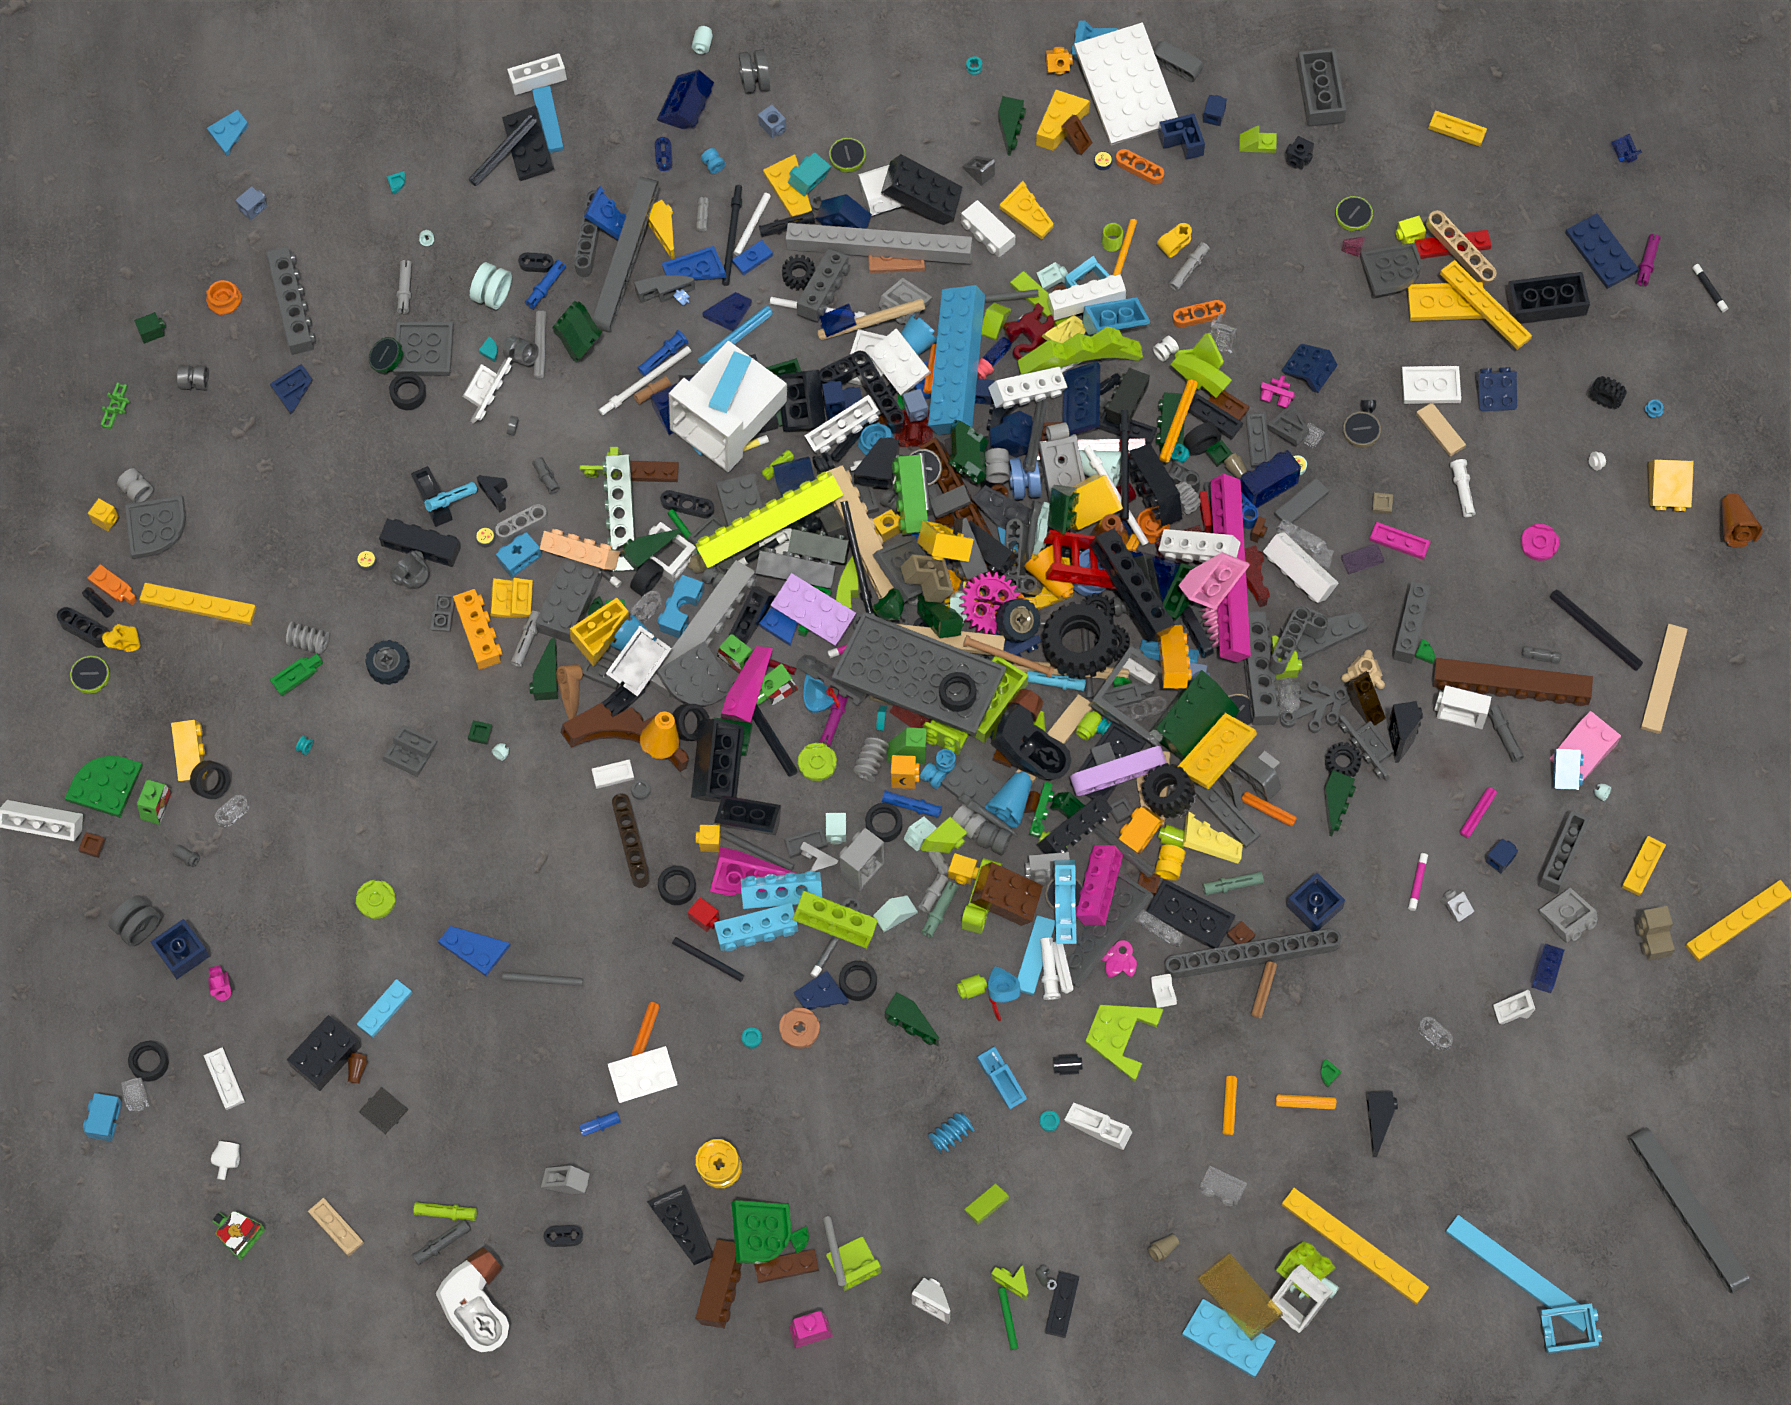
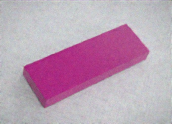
M1376 522L1369 540L1424 560L1431 542Z

